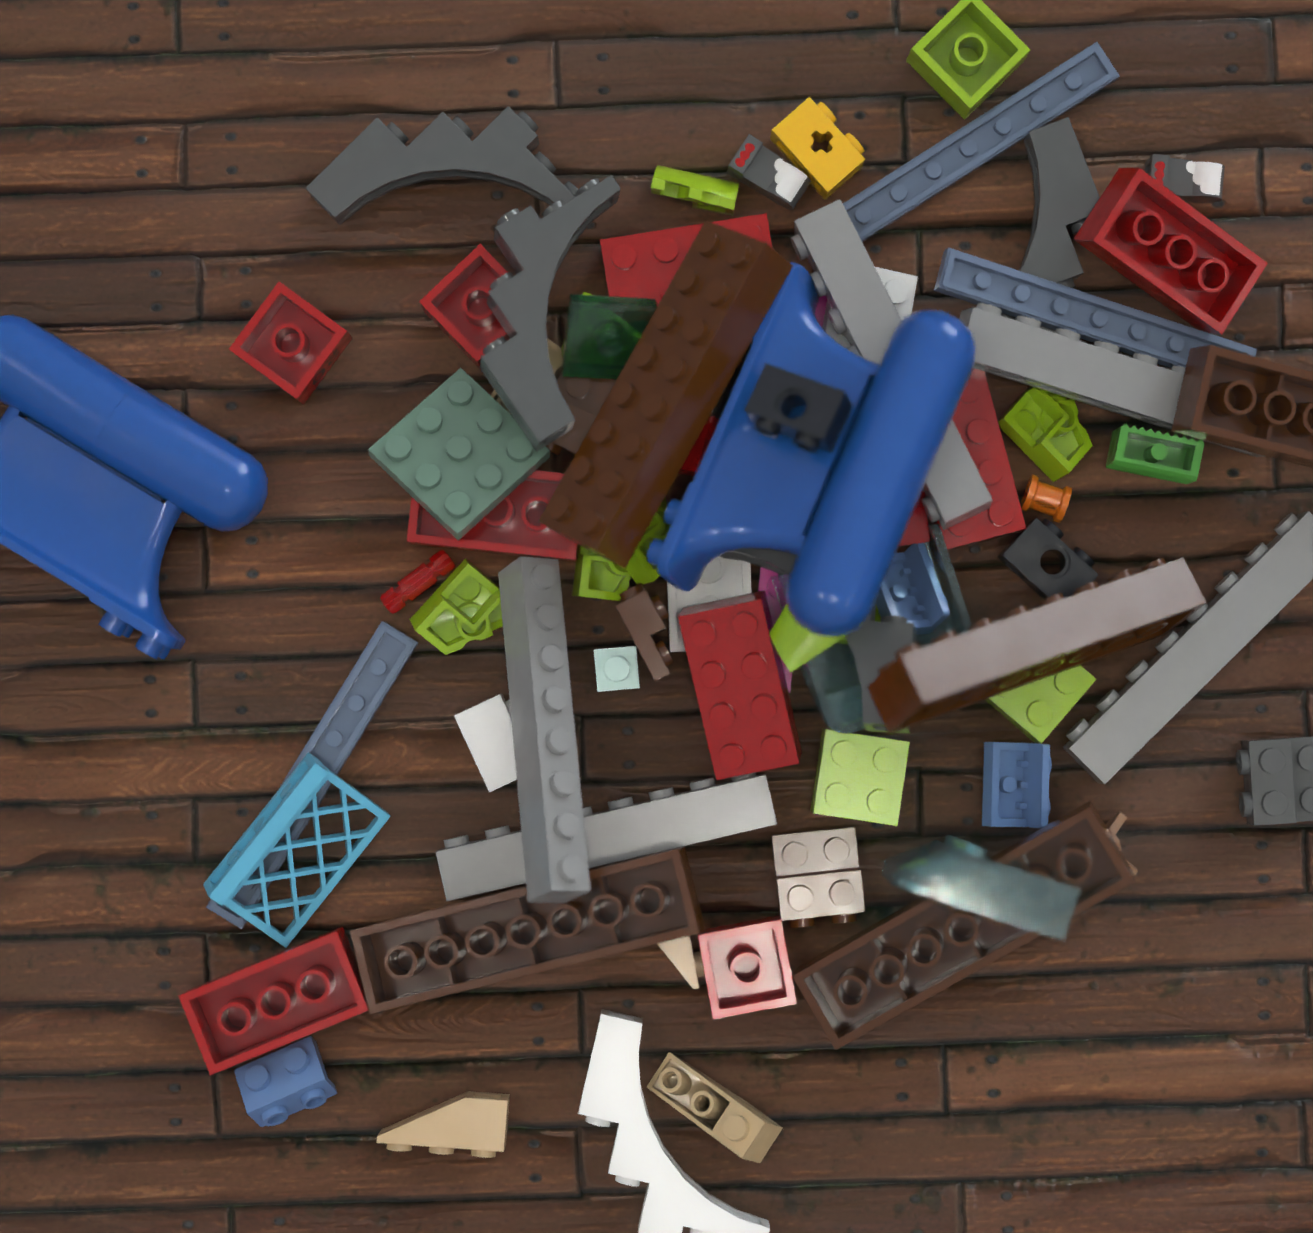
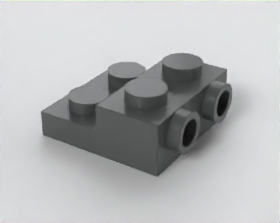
M1313 736L1241 740L1242 750H1237L1236 766L1238 774L1244 776L1245 792L1239 793V809L1241 816L1246 817L1247 824L1256 826L1313 821Z

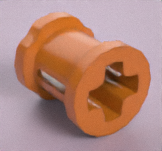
M1032 474L1022 496L1021 509L1025 512L1028 509H1032L1053 516V521L1060 523L1068 508L1072 487L1065 486L1062 489L1041 482L1038 476Z

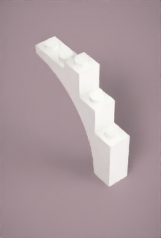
M602 1009L578 1114L585 1115V1122L596 1126L610 1127L611 1122L618 1123L608 1174L616 1175L615 1181L624 1185L639 1186L640 1181L648 1183L639 1219L638 1233H682L683 1226L689 1227L690 1233H769L770 1225L768 1220L737 1210L709 1194L682 1170L663 1145L649 1116L640 1081L639 1046L643 1018Z

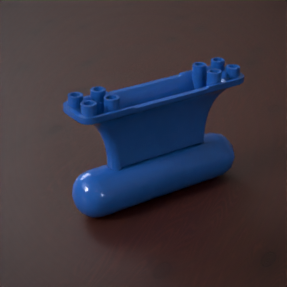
M790 262L793 267L752 339L753 344L693 482L689 483L682 501L673 499L666 507L664 520L666 524L671 525L665 541L658 538L653 540L648 549L647 560L649 563L657 565L659 575L672 586L688 592L698 584L707 565L716 557L726 552L745 548H766L797 554L798 557L787 580L785 595L790 614L799 626L813 634L841 637L858 630L870 615L974 367L976 346L972 332L961 320L942 310H920L904 317L893 331L880 364L867 360L837 343L819 325L815 317L819 297L812 277L802 265ZM766 363L842 390L847 394L853 409L832 453L819 448L816 453H811L794 445L792 438L781 434L776 439L770 438L753 428L754 424L744 410ZM806 406L795 407L789 413L788 418H799L804 414Z
M14 314L0 316V402L8 406L0 418V544L89 597V601L106 610L98 623L99 626L118 637L123 635L127 638L131 636L134 629L142 632V635L135 647L154 659L159 657L165 660L171 649L181 650L186 641L167 619L159 594L162 558L174 525L182 512L205 526L221 532L238 530L251 523L261 512L268 495V478L263 465L250 453L30 320Z

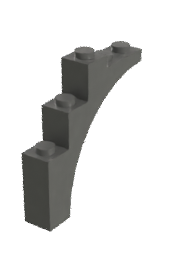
M509 106L473 141L470 137L474 133L458 116L451 120L442 112L407 147L404 145L409 140L407 136L392 121L385 126L377 117L306 187L310 196L339 225L364 205L392 190L425 180L456 177L489 180L522 190L548 205H552L559 200H563L566 204L578 196L577 191L579 189L570 181L563 185L552 174L556 170L555 166L540 151L535 156L531 153L540 144L538 135L535 133L539 127L524 111L521 110L516 114Z
M1066 117L1029 131L1023 140L1032 170L1034 211L1031 235L1019 271L1074 288L1076 287L1074 280L1078 279L1084 272L1069 236L1068 229H1071L1073 235L1077 234L1100 197L1070 119ZM1001 313V316L1016 320V317ZM1040 326L1041 329L1055 333V330Z
M612 175L601 182L598 178L590 180L577 191L578 196L566 204L563 200L553 203L543 211L542 219H540L530 205L521 212L518 208L510 210L497 221L498 226L495 227L494 242L508 260L516 275L513 276L511 272H508L490 285L492 290L488 292L487 305L510 339L506 340L505 337H500L486 346L483 350L485 355L481 357L480 369L537 452L572 430L575 418L559 390L549 359L546 332L549 294L555 275L570 247L592 221L618 202L621 188Z
M745 548L726 552L718 557L745 561L774 571L788 580L798 555L774 549ZM875 600L870 615L858 630L845 636L854 655L862 688L863 725L867 731L888 732L867 686L879 676L878 669L896 660L894 654L898 650L916 643L917 632L914 623H907V618L882 616L881 622L875 621ZM910 727L895 733H910Z

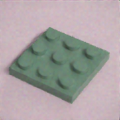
M459 368L368 449L369 456L457 540L461 539L550 458V450L544 447L537 452L513 416L462 368Z

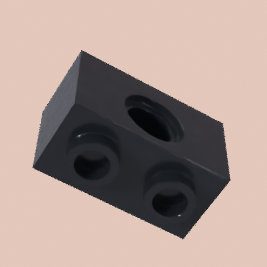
M766 363L744 411L753 422V428L765 436L776 439L781 434L792 438V443L805 451L816 453L819 448L832 453L853 409V405L847 394L842 390ZM797 406H806L802 416L796 419L788 418L792 409Z
M1038 518L1030 520L1026 525L1027 529L1020 531L997 556L999 560L1043 600L1062 593L1064 598L1073 596V592L1076 589L1093 582L1099 575L1092 569L1095 565L1092 558L1078 547L1072 551L1060 540L1064 536L1063 532L1048 519H1045L1043 522ZM1046 551L1055 553L1060 559V568L1054 575L1046 573L1041 567L1040 559Z

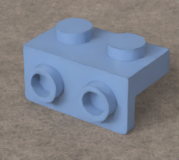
M924 543L912 544L905 552L895 553L876 598V605L881 617L907 618V623H914L917 635L930 634L950 615L947 599L942 592L934 570L933 561L929 557Z
M984 742L982 826L1043 828L1048 825V816L1051 810L1049 774L1052 769L1049 744Z
M312 1036L234 1070L246 1112L260 1127L281 1124L287 1120L289 1115L303 1109L319 1107L326 1102L327 1098L337 1094L335 1085L327 1076L317 1043Z

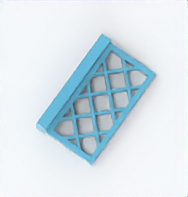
M308 752L204 882V888L209 898L221 906L224 904L286 948L391 816L387 811L325 767L319 759ZM328 780L339 788L341 804L317 807L316 794ZM346 794L356 802L347 803ZM311 801V809L304 810ZM366 808L376 815L366 829L350 831L348 811ZM342 812L344 832L321 836L319 815ZM312 817L315 837L291 841L290 826L294 821L300 818ZM284 835V836H285V842H280V843H278V841H279V840L282 838V836ZM358 838L356 842L352 845L351 839ZM345 840L346 854L340 862L324 864L322 844ZM316 845L318 865L294 869L292 849ZM286 850L288 870L265 874L263 860L270 852ZM258 868L259 875L251 876ZM332 871L325 879V872ZM319 873L320 887L312 895L297 897L295 877ZM289 878L291 898L268 902L266 882ZM260 883L262 903L244 906L234 899L235 895L244 885ZM303 904H305V906H304V907L301 909V911L299 912V906H298V905H303ZM292 906L294 919L282 933L270 924L269 910ZM263 911L264 919L255 914V912Z

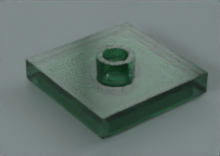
M570 294L561 367L562 376L618 379L657 309L656 299Z

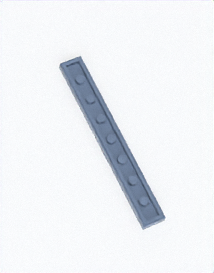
M1099 43L1092 44L844 202L843 205L861 241L867 240L1025 139L1029 131L1047 125L1116 81L1120 76Z
M949 247L943 252L934 291L976 305L977 303L989 304L1002 310L1001 313L1013 317L1025 316L1040 321L1041 326L1056 330V328L1070 330L1080 334V339L1093 343L1095 341L1111 343L1118 346L1119 351L1130 355L1139 353L1158 359L1157 364L1170 368L1172 366L1186 367L1190 348L1213 345L1256 356L1257 349Z
M381 621L283 783L308 752L319 759L325 767L336 775L339 774L419 642L388 623ZM328 780L316 794L317 807H319L332 785ZM311 801L304 810L311 809ZM312 817L300 818L294 821L290 826L291 841L300 838ZM283 835L282 838L278 841V843H280V842H285V836H284V835ZM286 850L270 852L263 860L265 874L280 870L287 859ZM258 868L251 876L259 875ZM273 881L266 882V890H268ZM260 883L244 885L235 895L234 899L244 906L260 903ZM212 899L206 906V908L240 929H243L248 922L224 904L221 906Z

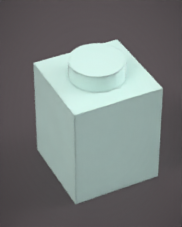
M636 646L594 649L597 692L640 688Z

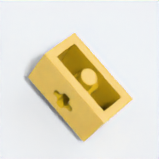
M808 97L772 129L770 139L796 168L811 179V185L826 200L863 167L865 158L861 154L864 152V148L852 134L847 133L844 136L834 123L837 119L823 102L820 101L816 104ZM814 139L818 143L824 140L829 142L826 150L827 153L822 149L817 152L812 150Z

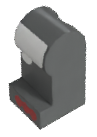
M750 134L728 165L727 174L789 210L795 208L811 184V179L806 174L783 161V158L764 147L761 141Z
M1152 154L1145 162L1144 171L1185 202L1215 203L1222 201L1224 165L1213 162H1192L1193 160L1170 158V155Z

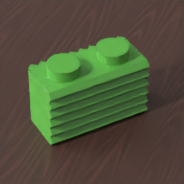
M1124 424L1112 431L1106 468L1188 485L1191 482L1197 481L1205 443L1202 439L1197 441L1193 437L1187 439L1185 435L1179 438L1177 434L1170 436L1168 432L1162 434L1160 430L1154 433L1152 429L1147 431L1144 427L1137 429L1135 425L1129 428L1127 424Z

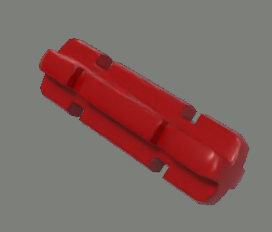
M439 550L429 558L430 562L428 564L422 563L400 580L398 587L395 589L391 587L381 595L380 600L390 613L394 614L407 605L405 603L407 600L413 601L438 581L437 577L440 575L444 577L455 568L454 561L446 551Z

